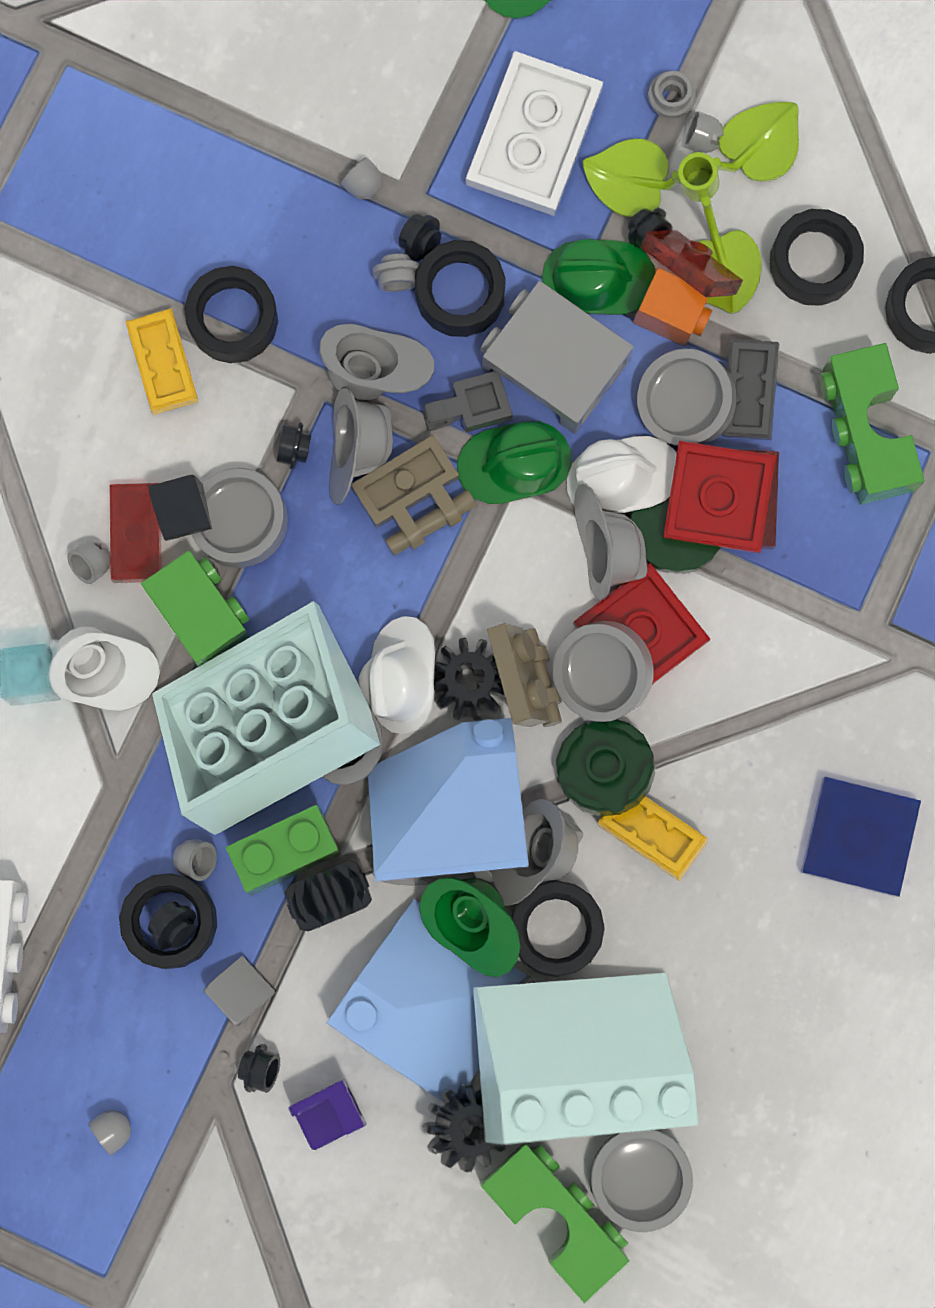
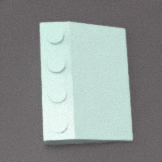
M314 601L152 693L181 814L214 835L380 745L368 703L319 605Z
M666 973L473 988L486 1143L512 1144L699 1125L694 1072Z

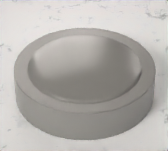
M678 349L657 358L646 369L637 391L638 411L646 428L658 439L678 447L679 441L705 445L715 440L730 424L736 408V389L727 369L709 354L694 349Z
M245 468L226 469L212 475L203 482L212 529L191 534L198 547L213 561L233 568L250 567L269 558L281 545L288 526L286 503L274 484L264 475Z
M597 621L577 628L564 638L554 656L553 680L560 698L574 713L591 721H612L634 711L646 699L653 682V661L649 649L637 633L617 622Z
M656 1130L625 1132L613 1135L598 1150L591 1167L590 1185L596 1204L609 1220L626 1230L651 1232L668 1226L685 1210L692 1193L693 1174L685 1152L669 1136Z

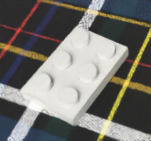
M514 51L466 176V185L555 216L602 92L603 81Z

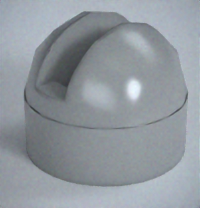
M699 111L696 112L688 130L685 148L702 153L714 151L720 144L713 140L712 137L713 135L724 136L722 124L711 115Z
M366 157L343 178L340 184L354 197L369 199L379 191L382 177L375 164Z
M96 541L81 543L72 549L67 556L73 573L86 584H92L104 576L111 564L110 552L107 549H101V543Z
M188 839L182 845L177 846L173 852V864L177 872L184 877L203 881L215 869L217 852L215 847L209 842L199 839Z
M110 1110L103 1112L88 1122V1126L97 1140L111 1156L124 1147L130 1138V1122L119 1111Z

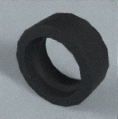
M808 209L793 215L781 226L770 251V272L776 286L789 299L803 305L823 306L839 300L852 288L864 263V244L858 229L845 216L829 209ZM821 232L833 237L842 247L844 266L841 273L832 281L811 283L800 278L792 270L789 263V249L792 242L801 234Z
M452 240L437 245L424 256L416 272L415 298L421 316L433 329L448 336L468 337L483 332L497 320L504 306L506 277L500 261L488 248L473 241ZM469 263L479 268L485 275L489 285L488 296L483 306L477 311L467 315H452L442 310L435 302L432 293L433 281L437 273L447 265Z
M935 256L920 258L906 266L891 286L885 304L887 324L896 339L911 350L927 354L935 353V332L922 329L911 320L906 312L905 300L907 292L914 284L924 279L935 280Z
M236 266L215 268L199 277L188 292L184 307L188 330L198 348L212 359L230 364L249 361L263 353L274 339L278 325L274 295L265 280L251 270ZM237 288L245 290L252 295L259 305L260 318L258 325L252 334L242 340L231 342L219 340L205 326L203 313L206 303L213 295L222 290Z
M173 873L152 875L136 884L124 899L119 915L120 934L129 952L142 963L161 969L186 967L200 959L212 945L217 929L216 907L208 892L192 879ZM164 892H175L184 895L192 902L197 911L198 926L194 937L187 945L173 951L155 949L145 941L140 931L139 918L142 908L150 898Z
M558 880L541 883L530 895L517 903L512 911L511 919L518 931L520 942L519 958L522 963L537 973L554 977L576 973L592 962L602 946L605 926L601 909L591 894L576 884ZM553 899L568 901L576 906L583 915L586 925L585 938L579 949L570 956L559 959L545 957L536 951L529 941L527 932L529 916L533 910L544 901Z

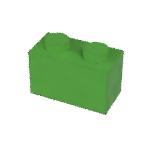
M188 550L140 584L195 663L201 666L249 638L242 625L250 619L234 596L225 601L218 592L215 585L220 583L222 579L208 559L204 557L197 562L190 550Z
M317 804L225 847L245 892L251 896L341 854Z

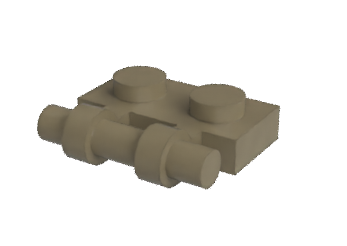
M434 435L351 484V489L376 529L394 519L400 531L384 540L393 556L409 547L415 550L426 543L425 537L445 525H448L450 528L463 520L461 515L477 506L468 490L453 499L450 498L445 490V487L459 479V474ZM431 497L437 508L414 522L407 510Z
M507 623L488 628V636L513 724L527 727L543 724V727H550L560 724L562 719L558 704L562 701L556 687H552L546 663L550 661L548 651L545 645H540L537 630L533 628L523 631L522 627Z

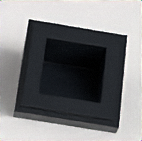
M187 475L148 486L150 499L165 541L212 529L203 483L195 475Z

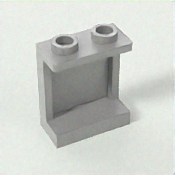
M538 281L531 292L523 289L516 297L508 311L512 317L503 330L495 327L480 348V351L485 353L482 356V368L488 373L495 370L561 417L560 425L576 435L631 360L634 346L547 285Z

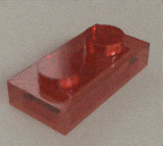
M158 483L110 484L111 581L113 583L143 582L162 569L161 529L148 490V486Z

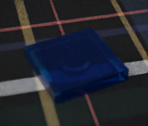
M823 777L801 874L896 898L900 897L921 800Z

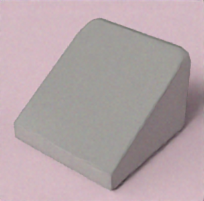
M244 956L236 960L203 989L236 1027H240L276 993Z

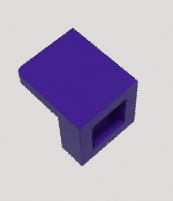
M345 1079L288 1107L292 1117H296L312 1150H317L345 1135L347 1136L367 1124Z

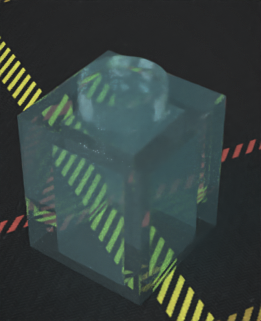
M47 644L0 649L1 699L12 706L61 700L50 686L48 673L53 655L50 646Z

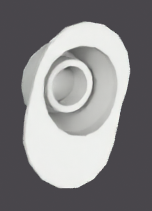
M635 436L620 440H599L588 446L572 463L567 476L568 495L574 505L575 491L578 485L587 484L593 489L599 499L603 511L622 514L653 507L665 502L670 497L677 453L666 442L651 436Z
M403 616L388 623L380 631L374 642L371 659L363 666L358 677V685L374 716L377 717L382 726L393 733L408 734L417 731L427 722L433 709L434 638L428 626L418 618Z
M78 627L70 630L60 640L52 639L50 643V649L53 653L48 673L50 686L59 697L68 701L104 710L123 711L136 707L148 699L157 686L160 675L158 660L148 647L136 641L106 633L95 627Z

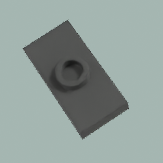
M730 339L728 372L733 379L737 399L733 418L722 433L723 437L772 440L779 342Z

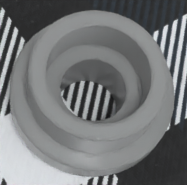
M667 71L659 74L651 82L648 91V100L651 108L658 115L670 119L679 118L687 114L691 110L696 97L693 82L685 74L678 71ZM667 91H674L679 95L680 99L676 102H668L664 99L663 94Z
M406 254L387 255L381 259L380 264L373 267V278L379 281V289L382 291L400 292L410 290L415 287L416 272L420 264L410 260V256Z

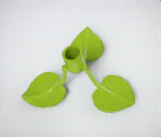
M772 102L750 108L733 117L724 126V136H720L718 142L721 153L727 159L734 161L732 163L721 162L718 157L712 158L706 153L695 152L687 155L681 161L678 171H673L672 177L664 181L669 172V163L662 149L649 140L629 139L619 142L597 155L584 159L583 168L587 180L598 199L611 211L623 217L633 218L642 209L653 211L659 208L661 202L660 190H671L678 183L681 184V189L688 199L701 202L711 240L698 241L688 249L682 262L683 279L711 291L706 304L729 314L738 313L750 302L757 290L761 277L762 261L757 244L746 232L734 230L720 238L710 200L719 189L718 170L736 172L741 167L749 179L757 182L772 181L785 175L794 165L799 149L798 105L794 102Z

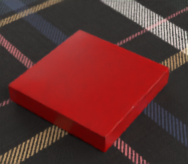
M679 441L663 538L760 554L776 456Z
M651 563L647 565V574L644 578L623 583L607 595L605 599H602L573 622L576 629L597 621L617 622L632 629L641 637L651 654L654 670L652 685L711 640Z

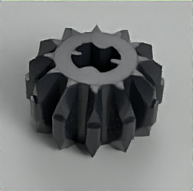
M460 638L459 655L456 656L451 648L444 646L441 648V655L448 665L435 662L434 674L444 678L434 680V692L447 691L438 699L436 705L442 710L454 701L456 705L453 710V719L459 721L462 718L465 707H471L473 721H480L481 709L479 705L484 704L493 714L499 711V705L491 694L506 698L502 684L496 682L501 681L498 668L493 669L496 666L494 654H490L487 658L484 657L487 647L486 640L480 639L475 652H469L467 639ZM472 669L474 676H483L484 682L477 681V689L468 691L465 683L457 684L456 682L457 677L463 678V670Z
M346 861L289 885L285 891L288 901L287 907L299 929L309 932L368 907L372 901L369 891L370 886L365 873L361 872L357 862Z
M462 1083L458 1089V1094L448 1088L442 1090V1100L445 1105L443 1107L434 1103L427 1105L428 1111L437 1117L435 1122H427L422 1126L424 1132L436 1135L427 1145L429 1152L433 1154L442 1153L441 1164L448 1168H452L458 1163L460 1170L472 1172L476 1161L480 1165L488 1167L492 1163L489 1150L492 1148L503 1152L506 1149L504 1144L485 1142L481 1088L475 1092L472 1085ZM464 1119L473 1126L472 1132L469 1135H465V1132L460 1129Z

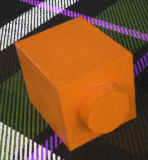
M658 268L633 323L685 346L692 333L701 336L712 313L711 309L705 307L711 291Z

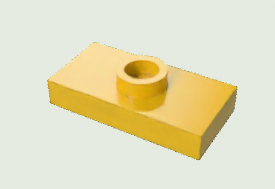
M172 308L125 321L152 414L156 415L198 403L199 399Z
M646 796L636 807L620 815L602 816L597 822L601 829L678 881L682 879L708 843L706 836Z

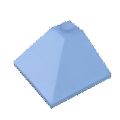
M511 718L462 722L377 763L374 770L368 775L375 882L528 866L516 748Z
M413 899L353 983L327 1024L443 1101L442 1090L448 1088L458 1094L460 1085L462 1083L470 1084L480 1069L473 988L518 984L527 975L515 967L510 972L499 977L485 976L474 970L430 936L422 922L419 910L420 902Z

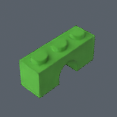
M887 343L830 356L823 368V373L819 374V383L824 400L826 402L832 401L836 418L831 421L832 432L836 445L838 447L844 446L849 464L844 465V475L850 493L857 492L859 503L862 505L916 492L925 480L913 436L908 435L895 439L884 438L873 431L867 419L869 407L891 401L899 389Z
M524 1142L483 1179L480 1185L515 1225L526 1214L538 1208L553 1209L564 1217L567 1223L566 1239L563 1245L548 1258V1261L585 1304L630 1262L622 1251L629 1243L609 1221L601 1227L588 1213L594 1206L592 1201L575 1182L568 1188L561 1183L553 1174L560 1165L541 1144L532 1150Z

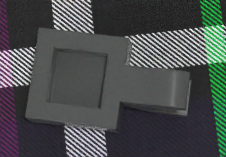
M496 371L453 382L452 391L454 397L425 404V411L423 412L428 431L437 430L462 420L465 433L510 421L513 416L501 376Z

